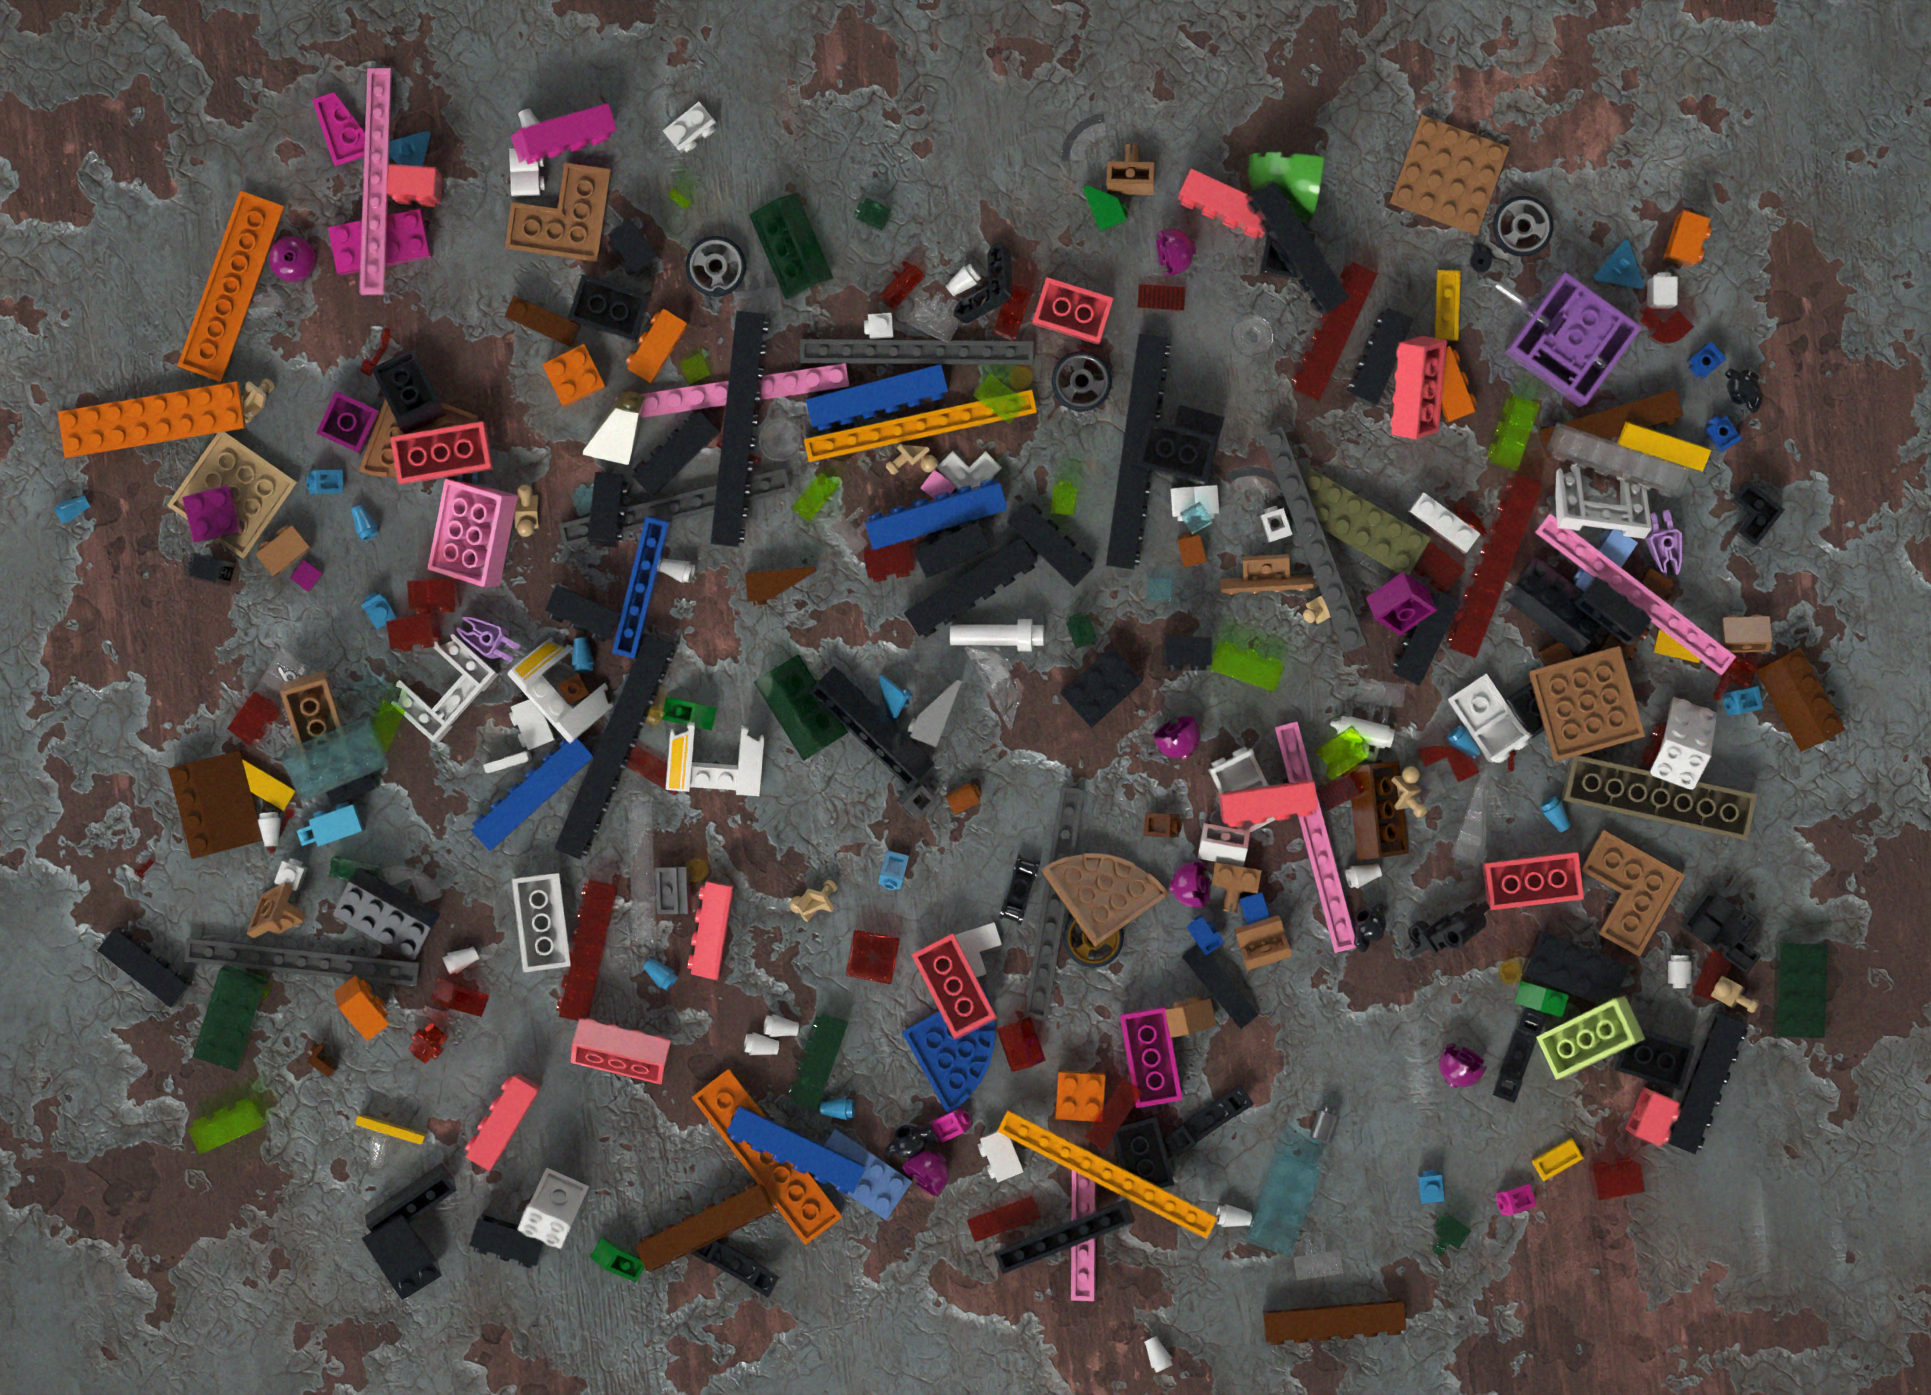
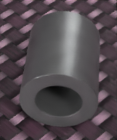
M1326 1106L1323 1107V1110L1318 1109L1309 1136L1332 1143L1340 1118L1339 1115H1336L1337 1110Z

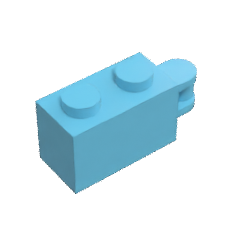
M349 802L336 805V811L327 813L325 809L314 813V818L309 820L310 826L297 830L301 845L304 846L316 842L317 846H322L364 831L365 829L356 804L349 805ZM312 829L315 838L309 839L308 830Z

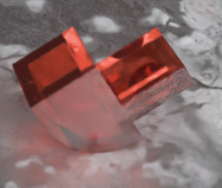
M1013 283L1012 296L1003 304L993 334L1015 341L1033 290Z
M1649 307L1644 308L1638 314L1642 318L1640 320L1641 324L1648 330L1651 328L1654 330L1648 339L1660 345H1668L1679 341L1694 327L1679 310L1675 311L1665 322Z

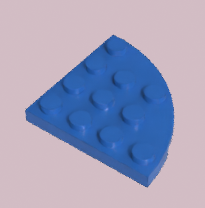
M983 986L982 989H983V991H984V993H985V995H986V997H987V999H988V1001H989V1003H990L989 997H988V995H987V993H986V991H985V988H984V986ZM938 1011L902 1031L947 1114L969 1098L988 1070L995 1043V1020L955 1040L941 1012Z

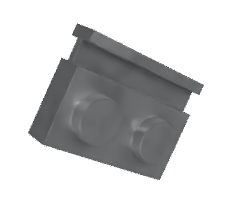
M656 867L657 914L692 913L690 867Z

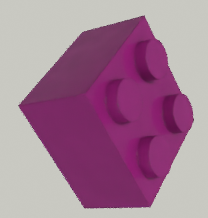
M335 391L316 434L362 454L376 425L380 411Z
M227 485L182 497L193 543H202L243 532L231 486Z
M1404 572L1395 576L1391 581L1376 589L1374 593L1366 598L1374 618L1400 636L1437 610L1429 590Z

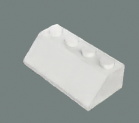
M559 873L512 878L523 972L571 966Z

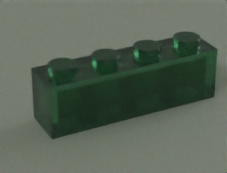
M822 1012L821 1017L816 1015L812 1029L816 1030L813 1039L808 1037L804 1051L808 1052L805 1061L800 1059L796 1073L800 1074L797 1083L792 1081L788 1095L792 1096L790 1102L817 1111L849 1021Z

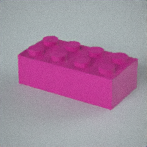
M607 103L521 128L511 136L519 163L526 161L527 165L541 161L546 155L549 158L560 156L563 152L568 151L569 148L571 152L583 149L590 142H592L593 146L604 143L607 139L612 138L611 134L617 128Z
M417 209L387 215L386 267L432 258L423 211ZM362 221L328 227L337 274L342 276L360 272Z
M1166 1006L1119 1014L1136 1108L1182 1100L1172 1037L1170 1036L1165 1014Z

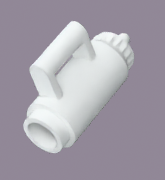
M1341 716L1339 721L1330 722V725L1337 729L1338 736L1351 740L1348 751L1349 756L1375 762L1379 748H1390L1392 745L1395 730L1390 729V726L1352 716ZM1355 742L1375 746L1374 752L1355 748Z

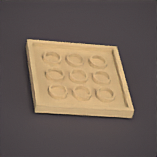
M221 432L216 434L167 506L187 519L182 497L227 485L231 486L243 532L215 540L245 559L298 482L228 433Z

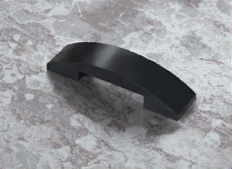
M1198 944L1182 956L1240 1029L1259 1015L1210 954L1205 956Z
M1526 1007L1524 1008L1507 1048L1492 1095L1515 1103L1523 1082L1524 1073L1537 1041L1536 1037L1541 1034L1547 1015Z
M1240 1084L1189 1118L1164 1137V1139L1176 1156L1179 1157L1201 1139L1233 1117L1241 1114L1254 1103Z
M718 1240L691 1253L706 1263L712 1264L746 1283L748 1287L767 1298L771 1295L780 1278L763 1265Z

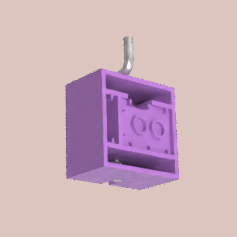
M1566 272L1556 279L1535 309L1522 295L1500 280L1495 287L1517 303L1523 312L1530 317L1504 353L1578 407L1587 404L1642 328Z

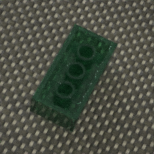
M1776 942L1773 1035L1777 1037L1825 1038L1827 944Z
M224 965L219 970L192 1056L193 1058L235 1072L242 1067L269 979L228 965Z

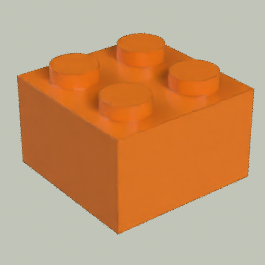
M1685 210L1677 214L1663 260L1688 268L1697 264L1698 261L1701 262L1705 252V248L1702 247L1703 242L1709 238L1712 226L1709 225L1710 218Z
M585 344L542 364L564 408L607 388Z
M354 975L334 991V996L339 1010L368 1042L389 1025L387 1018L389 1013L385 1008L386 1004L380 996L375 997L372 994V988L365 979L360 980Z
M1058 1070L1055 1118L1060 1120L1103 1122L1105 1073Z

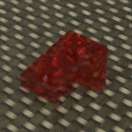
M1736 656L1723 675H1720L1722 679L1713 694V698L1721 700L1731 681L1748 689L1759 666ZM1708 665L1706 666V669H1708V670H1710V671H1712V672L1718 674L1716 671H1714V670H1713L1712 668H1710Z

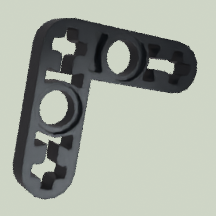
M1001 243L994 244L988 251L989 285L960 301L954 309V316L963 323L972 322L1004 304L1012 296L1011 251Z

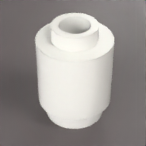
M1671 955L1670 961H1668V983L1673 984V988H1687V984H1692V961H1689L1688 955Z

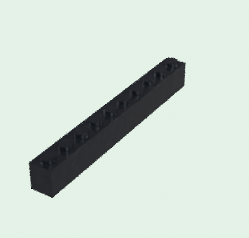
M736 310L711 545L740 548V543L745 542L746 529H742V521L747 520L748 506H744L745 496H750L751 483L747 482L748 473L753 471L754 459L749 458L750 450H755L756 436H752L753 426H758L759 413L755 412L756 403L760 404L761 389H757L758 380H763L764 366H760L761 357L766 355L767 343H762L763 333L768 334L769 320L765 319L764 313Z
M1138 335L1106 559L1107 567L1134 570V566H1139L1141 552H1137L1138 542L1142 543L1144 529L1140 528L1141 519H1146L1147 506L1143 505L1144 496H1149L1151 483L1147 482V475L1152 473V471L1136 467L1148 419L1160 422L1161 413H1156L1157 404H1162L1164 390H1160L1161 380L1165 381L1167 367H1163L1164 357L1169 358L1170 344L1166 343L1167 338Z
M646 635L554 849L579 860L583 856H588L592 844L589 843L592 834L597 835L602 824L598 821L601 813L606 814L611 801L607 800L610 792L615 793L620 782L617 776L620 770L625 771L630 759L626 757L629 749L634 750L639 739L638 736H635L639 727H644L648 715L645 714L648 706L652 707L656 700L657 694L654 693L657 684L662 685L667 673L663 671L666 663L671 664L676 653L673 650L674 645L652 635Z

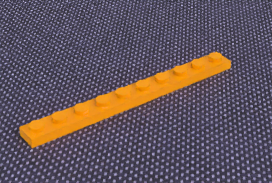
M1028 390L804 439L808 461L814 462L1037 413L1033 391Z
M1010 1110L1006 1112L997 1132L1206 1239L1218 1218Z

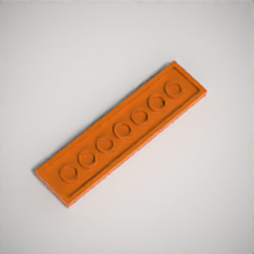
M243 191L239 192L177 367L223 382L285 206Z
M237 381L58 412L65 458L246 428L240 383Z
M729 1068L691 1097L758 1185L765 1186L772 1203L805 1245L843 1217L808 1171L805 1174L793 1169V1164L787 1161L782 1164L772 1159L773 1154L769 1152L759 1153L750 1148L752 1144L744 1140L741 1144L729 1138L731 1134L727 1133V1130L739 1105L766 1117Z

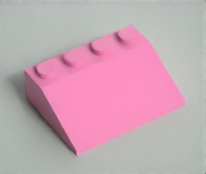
M445 479L428 570L482 587L500 586L518 496L493 488Z

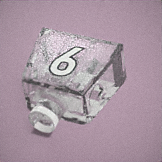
M281 646L258 684L280 693V683L311 675L313 670L290 649Z

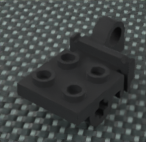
M1708 888L1681 923V927L1717 953L1724 949L1721 954L1723 958L1733 963L1746 974L1761 957V954L1744 943L1757 923L1750 917L1745 922L1744 920L1747 917L1745 913Z
M1486 901L1478 905L1473 902L1463 909L1464 913L1457 911L1450 917L1446 914L1433 925H1429L1424 921H1417L1408 929L1409 938L1415 947L1409 954L1413 958L1429 948L1433 954L1446 946L1451 949H1459L1486 926L1487 921L1484 913L1491 908ZM1417 928H1420L1423 932L1419 934Z

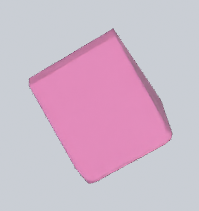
M933 470L921 486V489L930 497L936 499L935 495L939 493L949 492L950 495L955 489V485L936 470Z

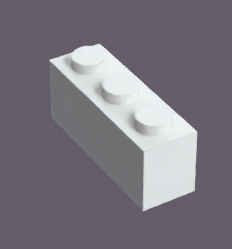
M1421 493L1408 511L1410 515L1463 554L1468 552L1480 535L1479 532L1426 493Z

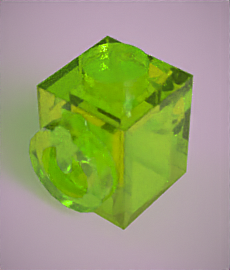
M1059 481L1058 485H1053L1051 514L1074 516L1077 487L1072 486L1073 482Z

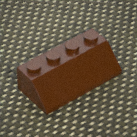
M1795 648L1755 670L1800 752L1846 730L1801 648Z
M1399 761L1348 766L1349 776L1359 792L1357 794L1349 780L1350 786L1356 794L1354 796L1350 789L1353 796L1351 804L1357 859H1373L1409 854L1404 809L1397 810L1394 807L1398 801L1397 786L1391 781L1393 777L1401 776Z

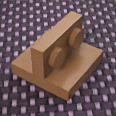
M284 882L260 896L246 934L253 938L269 930L280 934L304 921L306 913L287 902L293 886Z
M1279 915L1234 929L1246 971L1290 958L1292 955Z

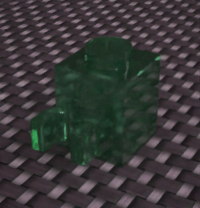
M866 198L864 203L859 202L854 214L858 215L856 218L857 222L882 233L892 213V209Z
M1082 612L1069 617L1070 622H1067L1066 626L1075 649L1098 641L1088 615L1083 616Z
M1446 1212L1444 1216L1440 1214L1433 1224L1435 1227L1433 1232L1441 1238L1435 1244L1432 1251L1442 1257L1449 1244L1459 1249L1472 1230Z

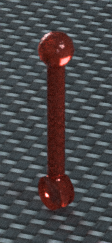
M291 809L285 811V818L280 826L279 838L289 819L294 817V811ZM275 846L267 847L269 854L275 853Z

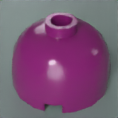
M1178 229L1158 231L1156 235H1160V239L1156 240V248L1160 265H1165L1167 271H1163L1164 274L1168 277L1187 270L1193 261V254H1196L1195 242L1193 240L1190 241L1189 237Z
M287 236L278 240L272 246L269 254V264L273 273L279 279L289 283H299L306 280L315 269L316 253L313 246L305 239L298 236Z
M1194 716L1177 718L1178 723L1171 726L1169 721L1153 733V739L1161 753L1172 758L1180 757V759H1186L1193 754L1192 751L1197 748L1201 737L1200 729Z
M1192 861L1181 865L1174 873L1173 880H1170L1171 893L1175 894L1176 899L1182 905L1189 908L1206 907L1205 903H1208L1210 900L1209 877H1204L1203 871H1207V867L1202 861Z
M1447 1044L1439 1059V1069L1442 1076L1446 1079L1445 1082L1454 1088L1458 1086L1470 1087L1476 1084L1487 1069V1065L1483 1067L1484 1060L1466 1047H1462L1461 1051L1455 1048L1457 1044Z
M922 1151L909 1158L902 1166L909 1178L914 1176L918 1181L916 1184L932 1196H938L949 1180V1170L945 1165L947 1160L938 1152L933 1154L928 1151Z

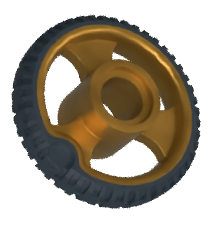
M1073 915L1068 920L1063 933V941L1067 953L1075 962L1085 967L1096 968L1109 964L1119 955L1124 942L1123 928L1097 946L1087 941V935L1083 931V944L1074 948L1071 934L1077 921ZM1103 944H1108L1112 947L1111 952L1105 957L1094 960L1088 959V953L1091 949H1099Z

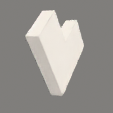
M952 451L937 466V469L958 489L966 485H971V488L980 486L981 481L993 478L1002 467L986 451L970 467Z
M526 751L484 764L483 766L485 773H491L531 761L532 756L530 751Z
M995 922L955 935L976 977L987 974L980 952L1002 945Z

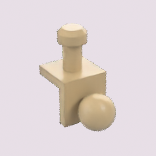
M265 378L262 380L259 387H256L250 381L246 383L244 395H242L246 423H249L255 415L264 409L267 397L265 393H270L274 390V383L270 379Z
M899 445L897 449L901 455L893 462L889 461L886 464L888 471L895 475L899 472L898 469L907 461L914 466L921 460L922 470L930 473L937 469L938 461L934 456L926 455L930 452L928 447Z
M522 485L518 488L519 496L517 497L514 512L515 529L523 537L532 535L534 528H539L538 495L531 496L532 489L528 485Z
M1322 595L1307 603L1308 609L1303 613V617L1308 623L1316 621L1319 624L1331 617Z
M1409 766L1403 770L1402 776L1393 777L1391 780L1397 786L1398 801L1394 807L1397 810L1411 808L1414 811L1413 814L1419 818L1427 813V807L1416 800L1422 791L1415 784L1420 777L1419 770L1416 767Z
M826 880L821 892L807 889L802 897L795 896L790 900V909L794 913H800L806 922L819 909L832 912L835 908L828 897L831 893H835L837 884L832 880Z
M1721 976L1711 994L1712 997L1733 1009L1739 1003L1748 1008L1747 1011L1753 1013L1759 1006L1758 1000H1751L1742 995L1745 991L1743 986L1724 976Z

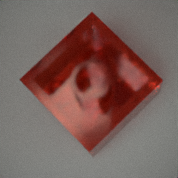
M459 579L407 581L409 609L415 610V614H431L432 609H438L441 613L455 612V608L461 607Z
M1630 1157L1616 1159L1614 1164H1607V1161L1593 1163V1167L1588 1168L1592 1194L1599 1201L1645 1192L1641 1166L1635 1160L1630 1159Z

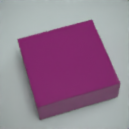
M303 560L290 579L307 592H310L323 573L306 560Z

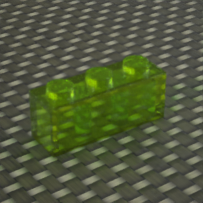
M1515 395L1511 396L1510 400H1505L1502 409L1505 416L1502 422L1498 421L1494 434L1498 436L1495 444L1491 443L1487 456L1490 459L1488 463L1514 472L1518 470L1540 404Z
M1226 640L1222 644L1217 643L1212 656V665L1209 666L1208 670L1271 692H1276L1284 669V665L1280 664V659L1272 656H1267V659L1258 657L1259 652L1249 648H1245V651L1236 649L1237 644Z
M247 1097L236 1102V1108L228 1111L227 1107L214 1112L215 1117L209 1120L202 1117L193 1121V1127L189 1128L188 1131L199 1155L265 1126L267 1123L256 1099L249 1101Z

